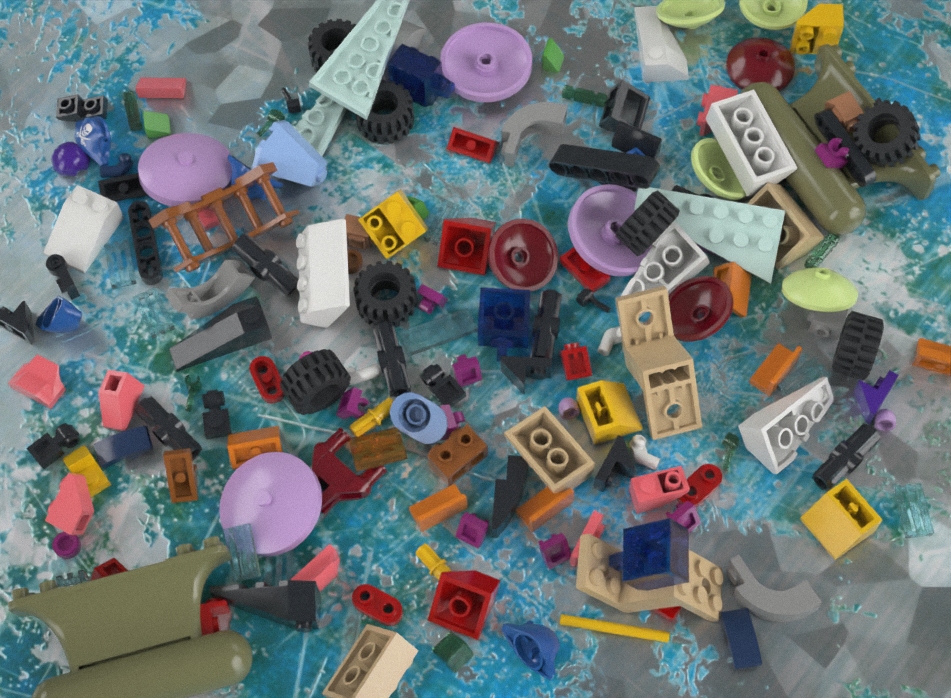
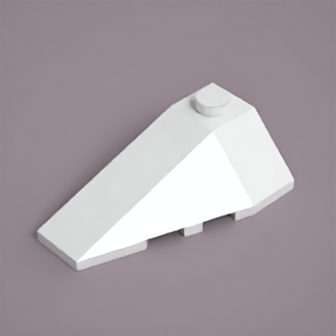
M674 221L652 244L648 254L641 261L638 271L629 281L621 296L660 286H665L669 295L677 286L692 279L710 264L708 256ZM645 311V312L641 313L640 316H639V318H640L641 316H643L645 313H647L648 311Z
M822 377L757 411L738 426L746 449L773 474H778L794 461L798 455L796 452L801 442L808 440L810 437L809 430L815 422H820L834 401L827 377Z

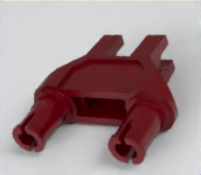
M340 427L325 442H318L313 450L312 470L317 476L320 486L323 485L326 488L322 493L320 512L323 515L339 501L358 500L367 497L371 493V487L387 473L386 468L382 464L380 465V462L377 460L361 475H355L335 456V453L350 441L351 438L346 432L343 433V429Z

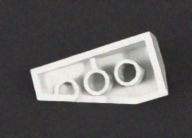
M657 6L634 7L643 82L688 80L689 74L686 57L668 25L658 18Z

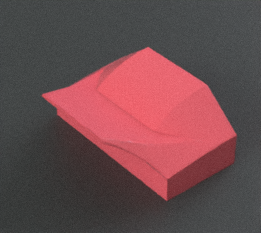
M38 354L29 363L23 364L8 382L9 386L50 409L53 408L66 390L60 380L59 366Z
M329 544L291 580L316 581L319 592L322 591L337 577L340 559L336 549Z

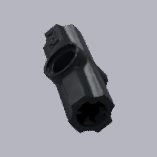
M246 232L232 245L231 250L249 265L250 270L260 280L269 282L286 298L297 288L299 279L282 265L280 258L271 250H265Z
M547 289L546 291H541L538 314H535L533 323V343L530 357L553 359L554 343L559 333V313L562 301V294L556 290Z
M380 322L372 327L375 343L378 348L377 356L381 371L385 375L390 397L397 398L403 393L411 392L408 374L405 369L407 367L402 346H399L393 322Z
M152 396L144 398L138 403L135 409L136 414L151 428L152 433L165 447L169 446L172 450L191 448L193 461L199 456L202 451L201 445L186 431L184 425L173 413L169 414Z
M863 423L846 441H841L830 453L828 459L812 475L815 484L821 490L828 492L846 474L850 475L863 461L864 456L881 439L877 429L872 425Z

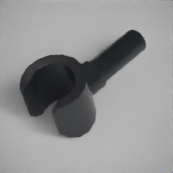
M282 88L281 93L286 100L288 112L290 114L301 112L299 98L291 99L286 88Z
M584 289L577 295L576 301L582 307L591 303L606 313H609L611 309L598 301L589 289Z

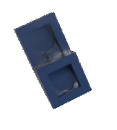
M140 426L94 443L99 467L106 469L125 458L134 460L153 450V445L148 427Z
M748 608L721 612V622L728 640L727 648L734 669L762 665L759 645Z

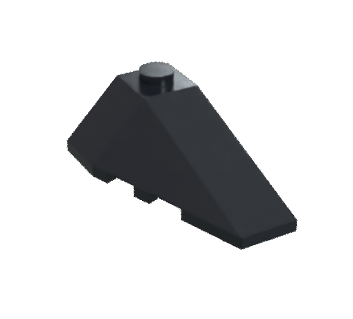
M257 296L232 304L169 350L178 372L270 340L272 336Z
M283 580L279 581V586L274 587L267 585L265 582H257L253 588H248L242 584L210 586L209 592L213 598L226 600L228 605L289 628H295L297 632L308 633L312 629H319L322 597L316 581Z

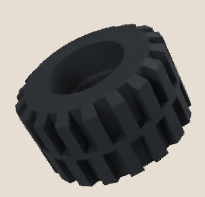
M330 19L325 24L323 22L318 24L319 28L312 30V34L308 37V49L311 64L316 73L333 54L331 50L338 48L356 26L355 23L351 25L349 20L344 22L342 19H337L336 21Z
M381 80L367 120L355 113L359 132L361 131L365 138L369 137L371 142L377 140L378 144H384V142L391 144L393 140H402V135L407 136L409 129L413 128L414 110L410 92L407 89L404 90L403 85H396L395 81L387 83L386 80ZM383 109L393 110L392 113L387 115L375 114Z
M883 100V104H879L877 101L873 103L874 107L871 109L867 106L864 109L866 113L858 115L859 123H854L853 127L856 131L853 133V137L857 147L873 165L877 163L879 167L885 168L886 164L889 167H895L896 162L900 164L905 163V157L911 158L914 155L912 149H918L919 144L917 141L921 137L914 115L907 106H901L900 102L894 101L893 104L889 100ZM890 124L900 127L899 134L891 142L885 144L874 142L875 134L881 127Z
M658 190L652 192L617 230L616 237L636 256H640L679 216L680 210Z
M377 261L375 266L369 264L366 266V271L361 270L359 272L360 278L355 279V287H353L359 315L361 318H365V322L369 325L373 322L374 326H376L380 322L387 321L393 322L395 328L399 327L401 321L406 323L409 320L408 315L413 316L415 313L414 307H417L415 279L413 275H410V271L407 268L402 269V264L400 263L393 265L392 261H386V264ZM384 289L398 292L394 298L386 301L377 300L373 297L378 291Z
M851 311L848 314L834 354L833 372L863 381L869 376L884 330L883 319Z
M322 349L305 355L290 366L282 376L280 388L298 414H313L337 401L349 387L351 377L332 350Z

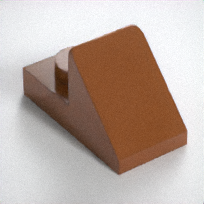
M191 448L164 451L163 458L171 503L198 500L197 465L193 464Z

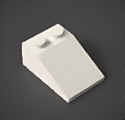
M77 185L62 206L43 252L44 255L48 257L52 254L61 255L69 267L85 274L124 219L118 203Z

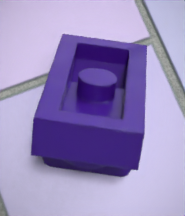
M889 370L885 378L881 376L878 378L874 387L858 380L854 393L865 423L870 425L899 376L898 374Z

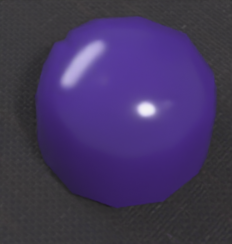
M74 142L62 143L52 153L51 164L53 170L61 176L75 177L80 170H87L89 168L90 157Z

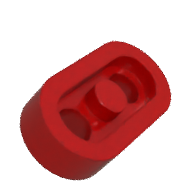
M259 356L253 359L249 370L261 398L270 404L280 402L285 394L280 388V381L282 379L273 360L267 356ZM263 369L267 370L265 374L259 373ZM271 390H277L275 394H269Z
M713 464L700 466L686 479L690 490H693L695 495L690 496L686 493L677 498V501L682 505L689 501L695 505V508L698 507L719 488L722 481L721 470ZM710 473L714 478L708 479L705 477V474Z
M362 584L352 593V602L355 609L380 624L393 626L402 619L403 609L399 600L376 587ZM363 594L370 595V598L366 601L360 599ZM387 606L394 608L389 614L384 612Z

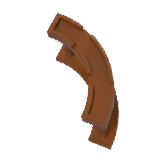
M274 162L257 166L235 179L236 184L224 190L220 187L201 196L202 200L190 204L188 201L166 208L149 219L153 229L161 226L164 229H168L184 262L174 268L175 272L185 269L187 273L198 269L201 263L231 251L232 245L239 237L222 206L224 205L223 201L233 196L239 199L255 229L247 233L252 239H256L278 226L284 228L294 222L292 218L300 214L299 210L286 212L270 183V175L278 171ZM255 184L262 186L277 215V218L264 225L247 195V189ZM208 208L215 212L230 241L215 249L198 219L199 212ZM184 218L186 222L189 221L205 253L192 256L176 225L177 221Z

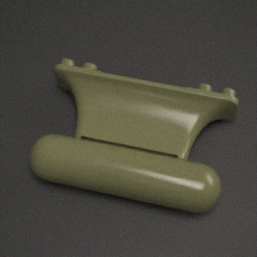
M824 44L818 50L814 65L818 79L814 86L798 100L788 104L781 93L774 86L766 82L752 83L745 87L740 94L755 90L795 162L797 170L787 176L785 180L823 229L830 234L845 235L852 233L862 224L866 215V205L856 190L860 186L846 167L827 168L814 151L820 143H828L818 130L814 115L824 110L826 101L848 91L852 93L864 114L866 113L864 109L867 106L870 109L874 107L873 103L875 101L856 79L854 74L856 68L853 62H844L841 58L842 50L839 45L831 46L830 44ZM893 124L885 125L876 132L874 142L879 144L889 143L897 137L899 130ZM847 132L849 136L852 138V140L856 142L853 137L854 132ZM918 146L917 150L912 149L914 155L911 158L905 157V163L903 164L896 162L895 167H889L886 164L885 168L879 167L877 163L875 165L871 164L876 174V181L874 183L895 182L901 184L918 200H925L929 197L934 189L936 178L941 174L936 164L928 165L924 160L926 153L921 146Z
M218 536L209 537L203 540L204 549L196 551V549H193L192 544H183L176 547L177 556L167 558L163 562L70 587L57 585L55 580L45 581L39 584L40 593L37 594L29 593L28 588H19L11 591L13 600L8 603L9 611L18 617L31 616L43 621L59 640L70 669L69 673L48 678L38 684L31 698H189L232 686L244 680L250 672L253 663L252 649L248 640L241 633L233 630H222L202 635L200 621V603L205 582L215 568L231 560L232 556L228 547L223 545V542H220Z

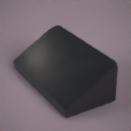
M619 121L611 146L624 153L637 147L644 155L656 160L660 153L662 139L623 121Z
M139 173L98 181L101 196L115 202L148 196L140 184Z

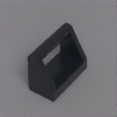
M621 80L609 91L599 127L606 131L615 132L619 121L630 124L620 118L625 100L639 102L632 126L642 129L650 96Z

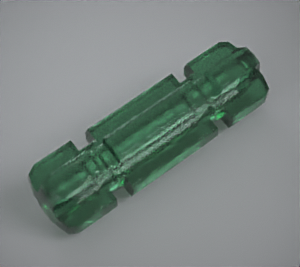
M564 85L562 89V98L569 100L574 98V101L590 105L595 103V106L604 107L607 100V95L600 92L594 94L595 91L578 87L573 89L574 86Z
M131 90L124 92L122 96L130 130L132 132L141 131L143 127L135 92Z
M828 233L825 237L826 239L822 240L812 252V255L805 260L804 267L806 269L819 267V264L838 245L841 237Z

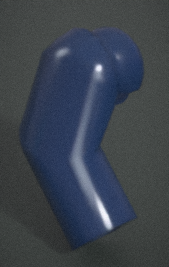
M128 153L121 154L118 158L120 162L115 166H101V178L119 177L126 174L133 167L131 155Z

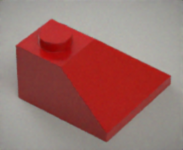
M477 218L444 219L437 267L485 275L489 262L488 247L495 233L496 222Z
M476 570L442 572L427 621L478 640L494 604L501 580Z

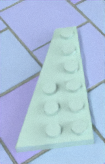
M376 0L310 80V87L367 120L410 0Z
M651 187L647 189L638 188L634 210L652 192L658 190L680 210L679 216L674 221L696 244L727 261H734L747 272L771 284L785 210Z

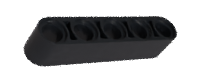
M561 144L549 162V168L560 176L647 189L658 173L660 164L649 156Z

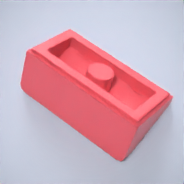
M141 77L135 90L138 98L184 99L186 78Z

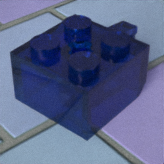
M402 43L387 62L389 82L395 81L396 85H403L404 90L407 89L410 92L413 102L423 107L432 106L439 96L448 99L455 90V83L442 76V62L434 56H428L420 52L415 47H409Z
M480 288L478 346L497 348V361L501 362V356H507L508 348H528L531 290Z
M671 518L623 529V551L609 555V567H613L617 571L623 570L622 582L637 590L649 591L688 583L689 529Z

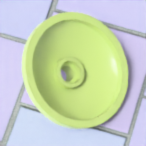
M664 0L657 6L656 11L658 18L666 24L679 28L695 29L719 16L725 8V1Z
M739 0V6L743 15L751 23L771 30L785 29L795 25L797 20L805 15L808 0Z
M706 138L700 140L691 152L692 167L700 182L719 197L731 200L744 198L746 193L717 139Z
M814 267L798 270L788 275L782 282V293L789 301L814 311H843L854 306L858 298V290L849 279L827 268Z

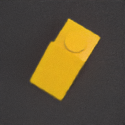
M85 444L62 458L71 473H80L85 476L91 498L111 485Z

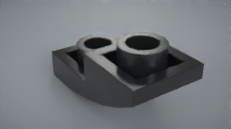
M79 94L59 98L57 100L56 118L61 121L71 122L97 116L107 119L108 100L104 95L82 99Z

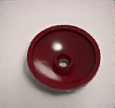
M754 37L737 43L730 50L726 61V70L730 80L741 90L752 83L766 82L774 86L778 91H781L793 79L795 61L791 52L778 41L764 37Z
M514 219L500 226L493 234L488 247V261L494 276L502 285L517 292H531L542 288L552 279L558 265V250L554 238L540 223L530 219ZM515 254L519 255V262L514 259Z
M711 276L695 277L683 282L668 295L675 338L684 342L699 341L710 337L724 326L732 313L734 304L732 292L726 283Z

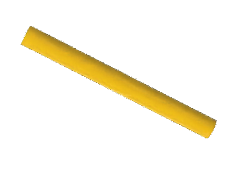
M561 614L559 625L665 643L669 642L670 632L565 614Z

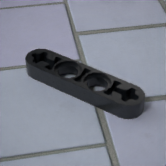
M824 109L815 113V124L828 144L833 138H841L842 141L838 148L848 147L849 152L845 155L848 162L845 167L860 187H866L876 181V174L873 167L830 109Z
M135 201L129 206L128 214L138 271L145 284L155 285L162 280L163 271L155 228L153 229L149 222V219L152 218V213L146 202ZM139 210H143V220L141 221L137 215ZM143 228L150 230L147 236L140 237L137 235ZM150 248L154 250L151 256H141L144 249ZM147 265H151L153 268L152 276H148L149 269Z

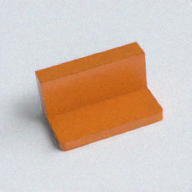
M734 261L714 267L713 277L726 283L732 292L734 302L732 312L741 318L746 317L751 274Z
M920 338L917 342L912 366L951 376V346Z
M778 343L750 378L749 383L770 397L798 362L803 348L798 345L794 352Z
M279 426L228 435L227 448L232 470L238 469L243 463L260 454L283 452Z
M453 484L408 508L422 533L468 509L465 494H461L456 484Z
M547 486L517 508L516 514L533 533L573 503L574 491L572 488H569L565 492L553 493Z

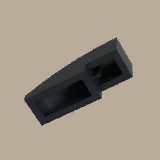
M508 455L506 480H495L492 538H498L504 531L522 499L529 464L522 456Z

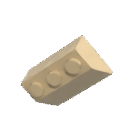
M767 183L747 203L785 210L774 265L777 270L807 255L825 238L780 184Z
M546 406L504 432V436L553 493L565 492L569 488L574 489L591 477L595 462Z
M367 624L322 694L327 698H389L391 693L396 690L398 682L405 671L412 665L418 650L397 632Z

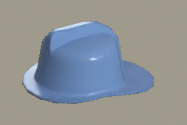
M413 392L403 393L391 405L390 416L394 426L413 439L424 444H431L441 440L445 435L448 426L447 417L437 404Z

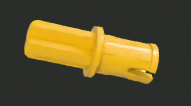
M387 397L386 400L372 410L370 408L367 409V413L350 425L353 435L358 438L375 425L380 426L381 421L390 415L393 400Z
M425 543L416 550V556L430 570L429 574L431 576L434 575L439 580L442 572L452 571L446 565L447 561L441 559L428 544Z

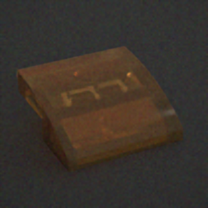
M397 427L362 435L358 438L354 437L349 441L356 472L408 459L400 430Z

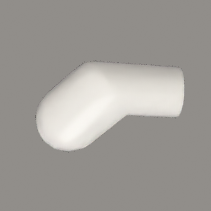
M620 326L606 330L598 347L600 354L608 356L612 346L622 342Z
M377 363L357 371L353 367L346 369L351 377L350 385L380 376L382 373L381 367Z
M633 436L629 443V449L634 461L656 470L660 458L648 454L644 436Z

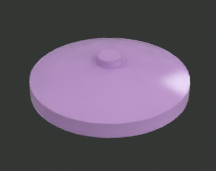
M486 22L472 24L458 30L446 41L440 58L441 72L450 89L463 98L476 102L500 101L516 94L527 83L532 71V53L523 36L510 27Z
M196 133L169 135L152 143L141 155L138 163L139 181L144 191L151 198L164 205L173 207L188 201L190 204L202 200L201 196L220 187L224 190L231 186L232 168L228 160V155H231V153L222 143L209 136Z
M599 185L587 190L573 205L568 220L570 238L579 255L598 271L621 277L635 275L641 261L652 247L651 245L642 255L636 256L616 237L617 230L635 211L637 193L622 186Z
M269 452L255 456L243 463L232 474L224 487L219 509L223 530L236 546L249 554L269 557L286 553L303 542L316 525L322 506L321 486L313 470L296 456L283 452Z

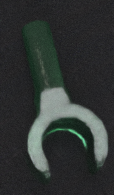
M276 109L270 110L268 120L256 134L261 137L274 122L285 120L283 112Z
M187 375L185 377V384L188 390V398L185 411L191 412L195 393L201 390L202 384L199 376H197L195 383H191L190 375Z
M730 432L727 433L722 442V445L728 448L722 469L726 471L729 469L732 455L739 444V438Z

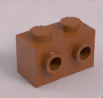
M468 424L462 429H455L449 435L448 440L442 444H436L429 451V455H427L428 466L448 487L488 456V446Z

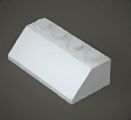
M755 90L711 104L706 121L747 197L757 194L767 183H779L797 170L795 162Z
M345 219L308 225L296 239L299 255L297 259V269H299L297 289L300 291V301L298 303L300 323L328 328L350 306Z

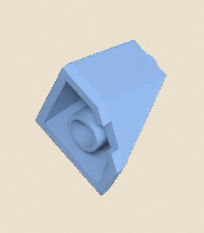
M285 120L274 122L269 129L272 134L267 137L266 141L262 139L257 146L251 169L261 164L274 162L278 171L271 174L272 176L311 187L324 182L327 176V161L289 122Z

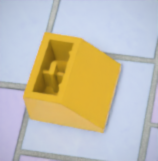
M819 3L798 19L789 51L800 55H817L820 46L824 44L838 45L844 28L843 4Z
M401 189L358 219L386 259L429 229Z
M600 380L577 388L576 402L594 445L615 439L618 435L625 436L643 429L624 383Z
M847 478L825 493L800 517V520L834 560L874 533L882 522V518Z

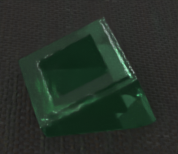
M452 631L431 649L454 673H457L474 656L468 644Z

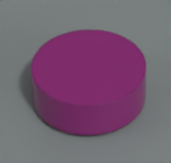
M61 532L54 538L52 547L58 557L71 559L80 552L81 541L77 535Z

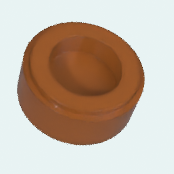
M347 249L348 274H355L362 269V255L357 250Z

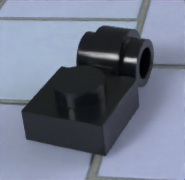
M58 254L50 255L46 260V267L51 275L60 277L56 282L62 294L67 292L71 300L79 297L80 294L67 270L68 265L64 257Z
M438 364L429 365L422 371L423 374L420 375L421 380L428 388L434 386L430 389V392L441 406L450 405L451 408L466 397V392L451 375L442 379L445 373Z
M214 389L207 391L206 394H202L204 408L210 409L209 412L202 413L206 440L226 437L232 434L228 408L221 409V406L226 405L224 392Z
M64 423L55 430V437L52 438L47 432L26 449L39 465L46 469L65 454L60 448L61 446L73 448L79 443V432L73 425Z

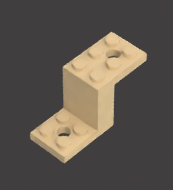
M660 286L616 297L625 364L643 389L651 438L657 440L702 428L693 358L673 334L667 288ZM649 311L650 318L645 322H640V314ZM671 405H679V408L675 413H667V410Z
M591 534L580 536L576 589L625 613L681 606L710 622L720 621L722 609L721 590L724 579L721 567L677 542L621 551Z

